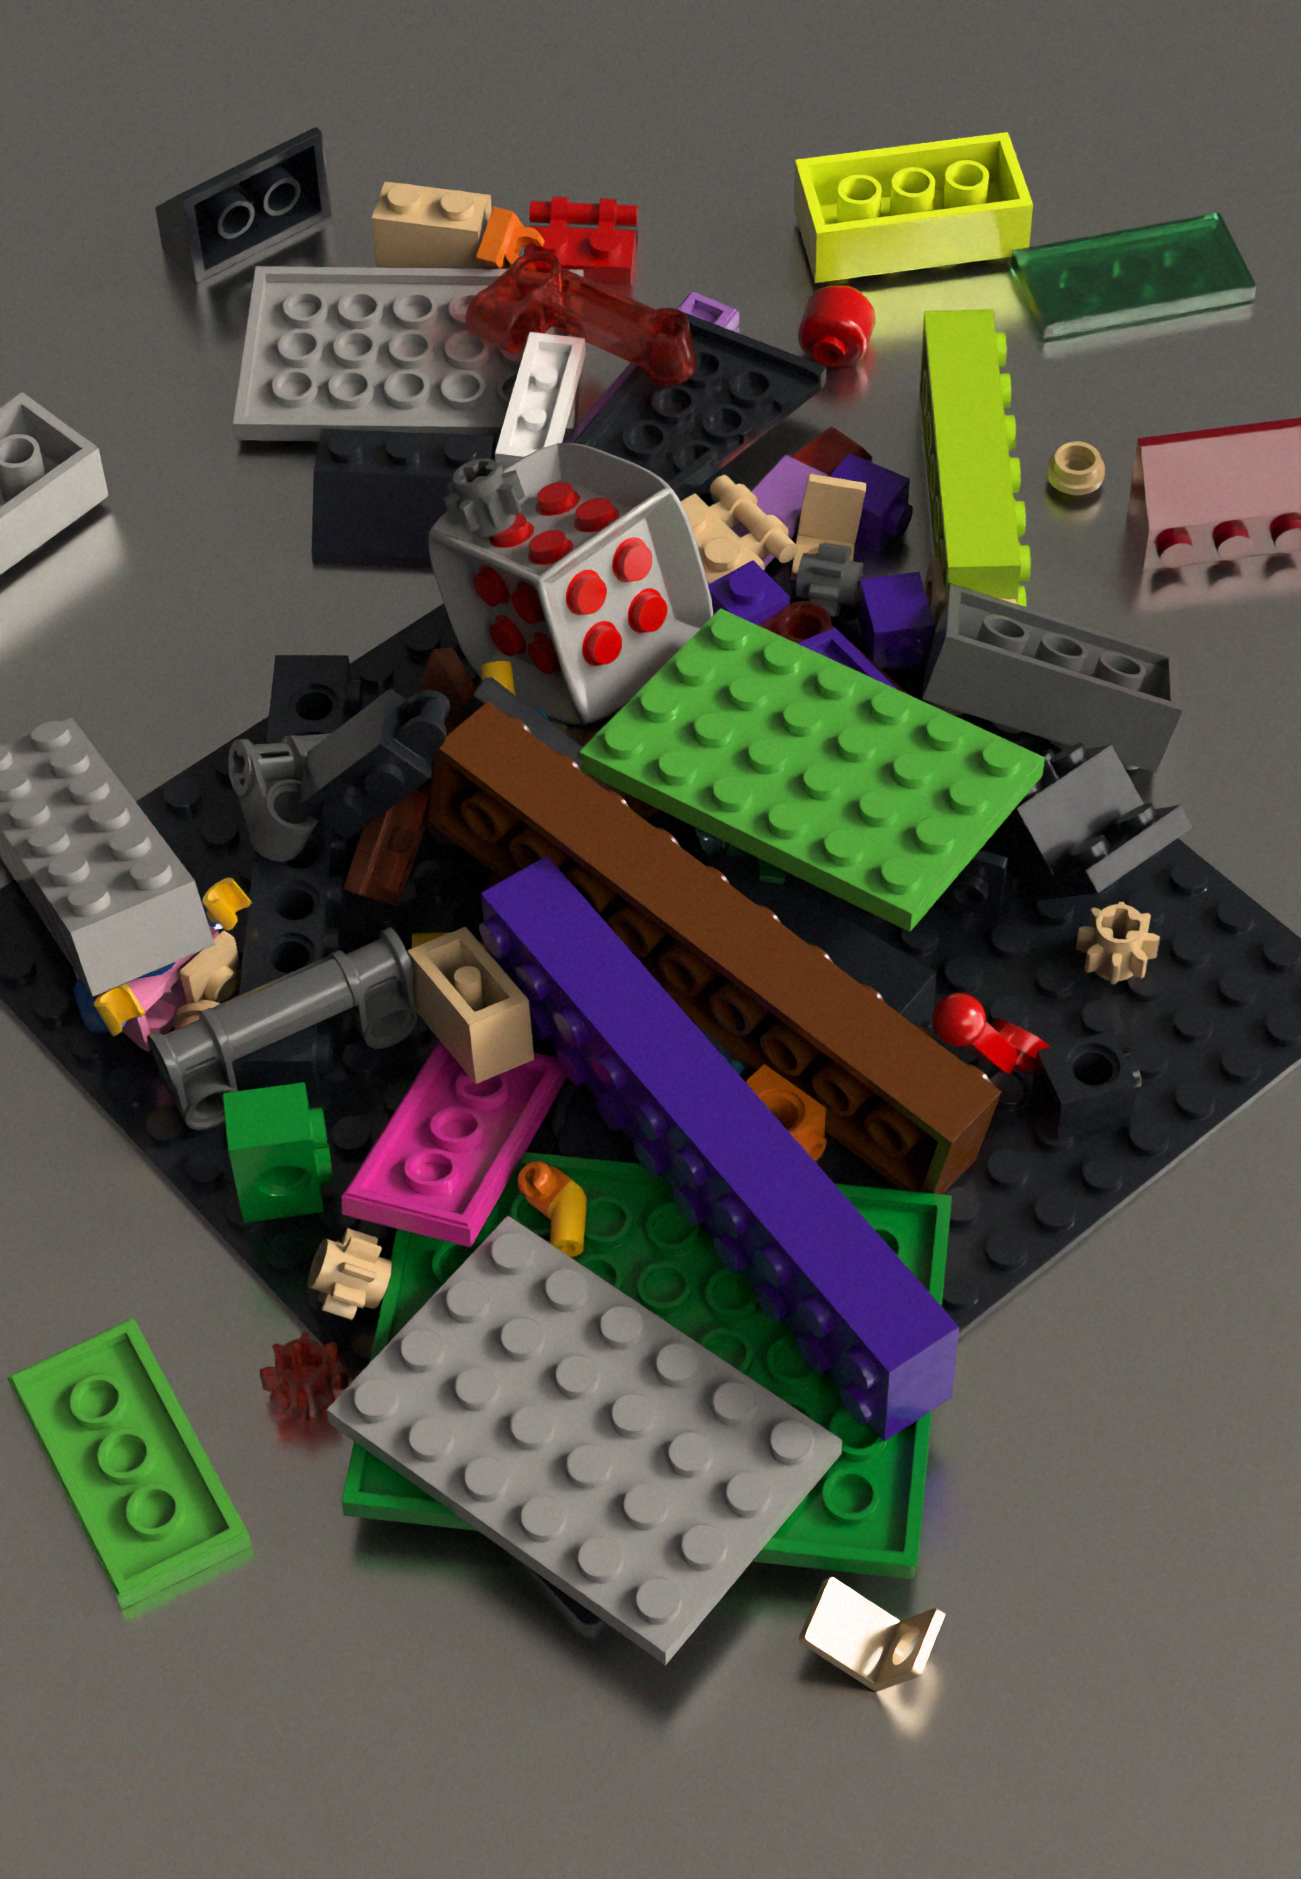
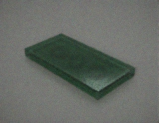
M1220 212L1012 250L1011 266L1044 339L1254 300L1256 284Z

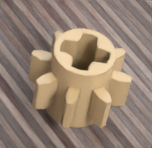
M1120 901L1118 904L1110 905L1102 911L1093 907L1090 911L1089 925L1080 927L1078 930L1076 950L1087 953L1084 970L1087 973L1095 971L1100 977L1110 980L1111 984L1126 980L1133 975L1140 979L1145 977L1147 960L1157 957L1160 936L1148 933L1151 915L1149 913L1141 914L1135 908L1125 905L1124 902Z
M347 1228L342 1242L338 1240L335 1242L326 1238L321 1242L310 1268L308 1287L321 1292L318 1301L323 1302L322 1311L353 1320L357 1307L363 1308L365 1306L370 1309L378 1307L387 1289L392 1269L391 1260L379 1257L382 1247L377 1245L378 1238Z

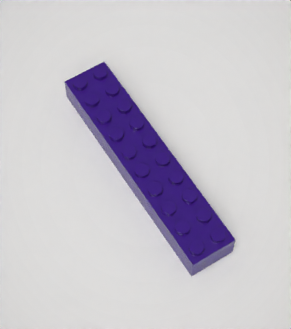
M546 856L482 892L481 900L484 922L479 925L480 934L486 944L487 952L529 1000L532 1036L538 1041L546 1038L556 1050L559 1064L568 1079L576 1086L583 1083L595 1097L597 1109L605 1123L613 1131L622 1129L634 1143L636 1156L645 1171L653 1178L661 1175L671 1187L675 1202L686 1220L692 1225L701 1223L713 1237L714 1247L723 1264L732 1273L737 1274L741 1271L755 1287L757 1301L764 1313L774 1323L783 1321L797 1337L798 1349L810 1368L818 1374L825 1371L839 1387L840 1398L851 1417L860 1425L869 1423L885 1442L952 1398L959 1326L552 860Z

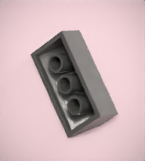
M950 583L924 671L922 700L931 702L936 708L952 715L966 713L989 720L995 727L1005 732L1021 733L1024 731L1046 738L1053 745L1063 750L1078 743H1083L1086 749L1112 744L1125 769L1135 770L1142 768L1156 773L1183 712L1180 655Z

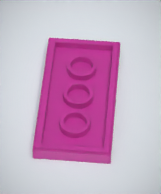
M439 1040L341 1196L342 1215L471 1247L567 1080V1076L562 1070L558 1058L534 1052V1060L475 1084Z

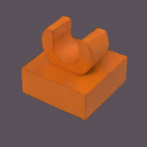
M493 206L476 258L484 269H535L536 267L530 259L519 257L520 250L527 244L543 247L545 241L537 230L531 227H524L513 211Z

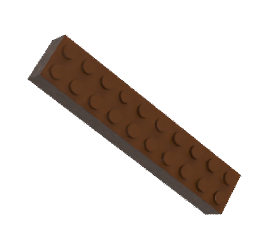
M488 701L445 737L444 744L435 750L428 822L503 880L548 856L710 1042L733 1060L741 1063L751 1074H754L765 1064L826 1108L825 1131L900 1190L943 1195L976 1160L1002 1092L991 1083L983 1071L973 1065L965 1064L938 1043L928 1029L908 1021L887 1005L874 988L857 982L836 966L824 950L816 945L807 944L782 925L779 918L770 909L762 905H756L732 887L719 870L702 864L681 848L669 832L652 826L631 810L619 794L602 788L581 772L577 764L569 756L559 752L556 753L535 737L519 718L506 715Z

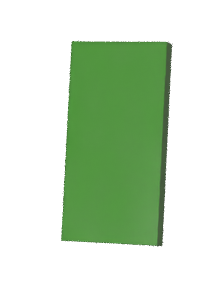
M134 1318L7 1376L10 1388L121 1610L252 1546L244 1524Z

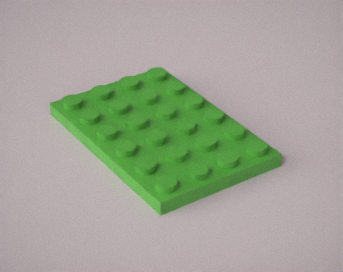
M721 608L579 752V758L584 762L580 767V771L911 932L1042 777L1045 757Z

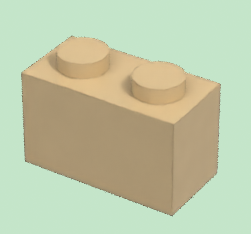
M385 181L371 217L376 266L380 268L484 269L477 260L476 255L492 212L491 195Z
M466 927L407 950L415 975L412 983L416 1012L475 1084L534 1060L529 1000Z

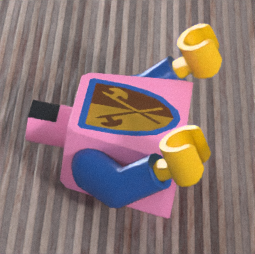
M226 878L214 884L205 893L202 900L213 940L219 935L218 930L222 928L228 931L233 929L238 921L235 913L249 907L252 903L233 878ZM201 951L92 997L75 971L78 981L74 986L73 993L87 1030L95 1034L110 1032L112 1036L123 1032L140 1048L148 1052L150 1046L147 1035L156 1031L166 1035L174 1027V1020L178 1009L187 1004L180 970Z

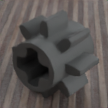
M482 458L465 463L453 474V482L447 484L451 495L444 498V502L453 525L465 523L468 533L473 532L476 536L491 537L505 531L515 522V514H519L522 511L519 500L524 498L525 494L516 470L504 473L501 463H496L492 459Z
M823 542V544H819L818 555L803 553L797 574L795 594L796 597L810 599L808 613L836 618V616L840 615L841 605L856 607L859 599L860 579H863L864 565L860 562L849 561L851 547Z

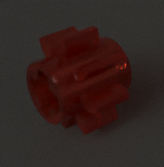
M303 1332L299 1339L292 1340L284 1346L278 1343L273 1344L275 1367L262 1368L259 1373L263 1390L272 1392L269 1398L273 1414L277 1416L288 1410L292 1415L299 1417L302 1425H307L310 1418L319 1416L325 1411L327 1412L328 1407L335 1401L334 1390H344L349 1386L347 1367L337 1365L339 1362L337 1344L330 1342L322 1347L316 1341L311 1340L307 1332Z

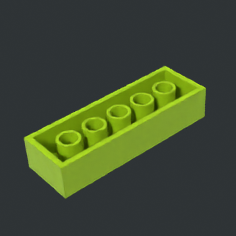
M993 309L924 311L919 402L933 557L940 558L945 593L950 583L996 598L1016 599L1018 605L1026 607L1025 586H1019V583L1030 581L1029 545H1020L1018 537L1025 536L1024 501H1016L1013 493H1020L1019 457L1011 458L1009 456V450H1015L1016 422L1014 415L1004 414V408H1010L1011 378L1010 373H1000L999 368L1006 366L1005 332H995Z

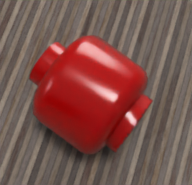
M831 285L818 289L808 299L797 332L800 348L808 358L825 367L855 365L865 356L875 326L874 307L861 292L847 285Z

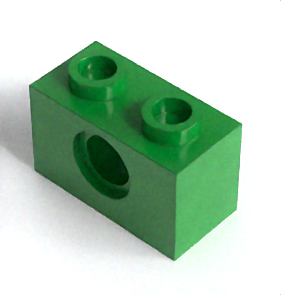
M305 1082L223 1093L228 1152L243 1222L248 1223L324 1212L321 1186L334 1184L329 1144H327L323 1108H309Z

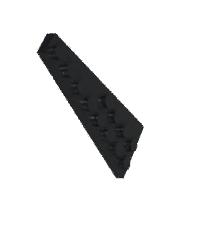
M679 311L577 440L576 444L586 445L607 452L650 470L661 477L681 501L817 394L826 384V367ZM447 614V622L450 623V620H449V617H448V614Z

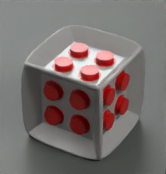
M558 443L541 448L503 470L504 473L516 470L525 497L519 500L522 511L519 514H515L516 520L512 526L495 536L479 537L474 535L473 532L468 533L465 523L453 525L447 511L439 518L429 532V553L437 585L459 646L479 677L482 679L481 665L495 661H510L515 693L519 699L531 708L538 707L543 709L551 719L570 725L583 726L603 720L620 711L713 616V607L707 578L688 516L672 488L661 477L650 470L607 452L582 444Z

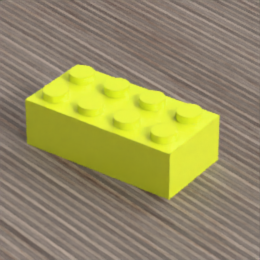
M1008 132L795 160L794 211L815 283L1029 254L1033 203Z

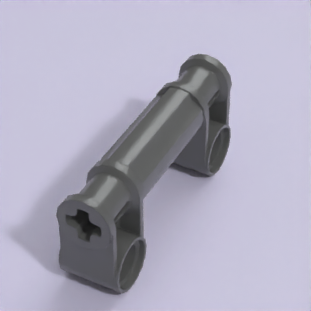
M330 734L285 736L281 743L253 745L248 739H237L231 744L228 759L231 784L240 801L249 832V840L254 849L263 857L281 862L294 859L302 851L318 820L297 807L307 753ZM427 821L426 827L429 833L438 841L447 845L459 846Z
M389 927L379 932V940L347 954L338 950L321 960L220 1005L199 1012V1020L166 1035H162L159 1031L147 1035L151 1052L158 1067V1074L189 1128L206 1130L215 1127L225 1121L223 1093L238 1091L232 1062L345 1010L348 1012L366 1044L371 1048H387L405 1039L413 1031L418 1019L412 983L415 978L413 966L401 939Z

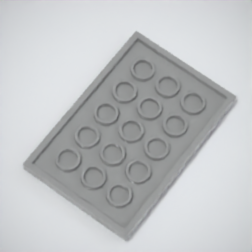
M255 266L233 417L235 440L319 441L322 428L494 436V443H498L529 333L536 332L581 338L583 270ZM577 389L563 440L568 436H574Z
M509 1216L498 1225L327 1409L329 1424L664 1665L671 1660L842 1454V1440Z

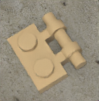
M726 475L717 477L710 486V492L719 500L714 505L708 507L696 494L680 501L688 516L708 584L752 560L764 570V562L761 559L771 553L781 563H786L792 560L798 551V546L788 537V527L775 515H766L757 506V497L744 484H735ZM740 522L750 531V533L741 538L730 529Z

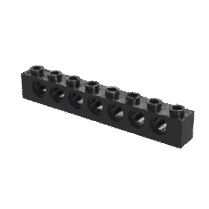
M275 655L266 744L281 743L285 736L331 734L363 710L362 680H352L349 655ZM318 821L302 851L294 859L284 862L272 861L263 857L256 850L254 851L249 898L252 903L248 907L239 996L285 976L289 972L296 971L321 960L333 952L342 951L341 927H333L334 914L345 913L347 893L343 889L346 878L345 875H338L339 863H349L351 837L346 840ZM325 1020L234 1060L232 1064L238 1091L305 1082L307 1097L318 1098L320 1072H331L333 1063L332 1034L324 1033Z

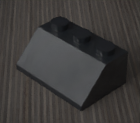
M314 127L155 207L162 249L196 283H199L331 216L332 211L322 132L317 127Z
M321 428L313 476L312 561L432 567L429 553V532L439 518L448 511L444 502V498L451 495L447 484L453 482L455 471L467 462L482 458L495 461L494 436Z

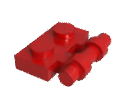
M552 196L551 202L530 201V223H550L549 227L528 226L537 230L545 241L543 247L534 244L525 245L523 257L530 259L536 267L535 269L583 270L584 282L632 284L636 233L635 230H616L617 226H638V205L617 204V199L600 198V203L569 202V197ZM569 224L598 225V229L568 228Z

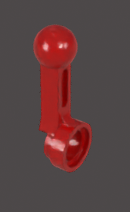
M952 993L943 997L936 1004L932 1013L933 1030L942 1042L953 1047H965L978 1058L979 1062L991 1065L1008 1075H1011L1013 1069L1020 1073L1031 1075L1035 1069L1037 1051L1051 1047L1032 1033L1005 1020L994 1018L989 1025L986 1022V1013L981 1003L966 993Z

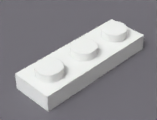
M536 332L529 333L495 451L496 463H501L503 470L541 448L562 443L586 356L585 338Z

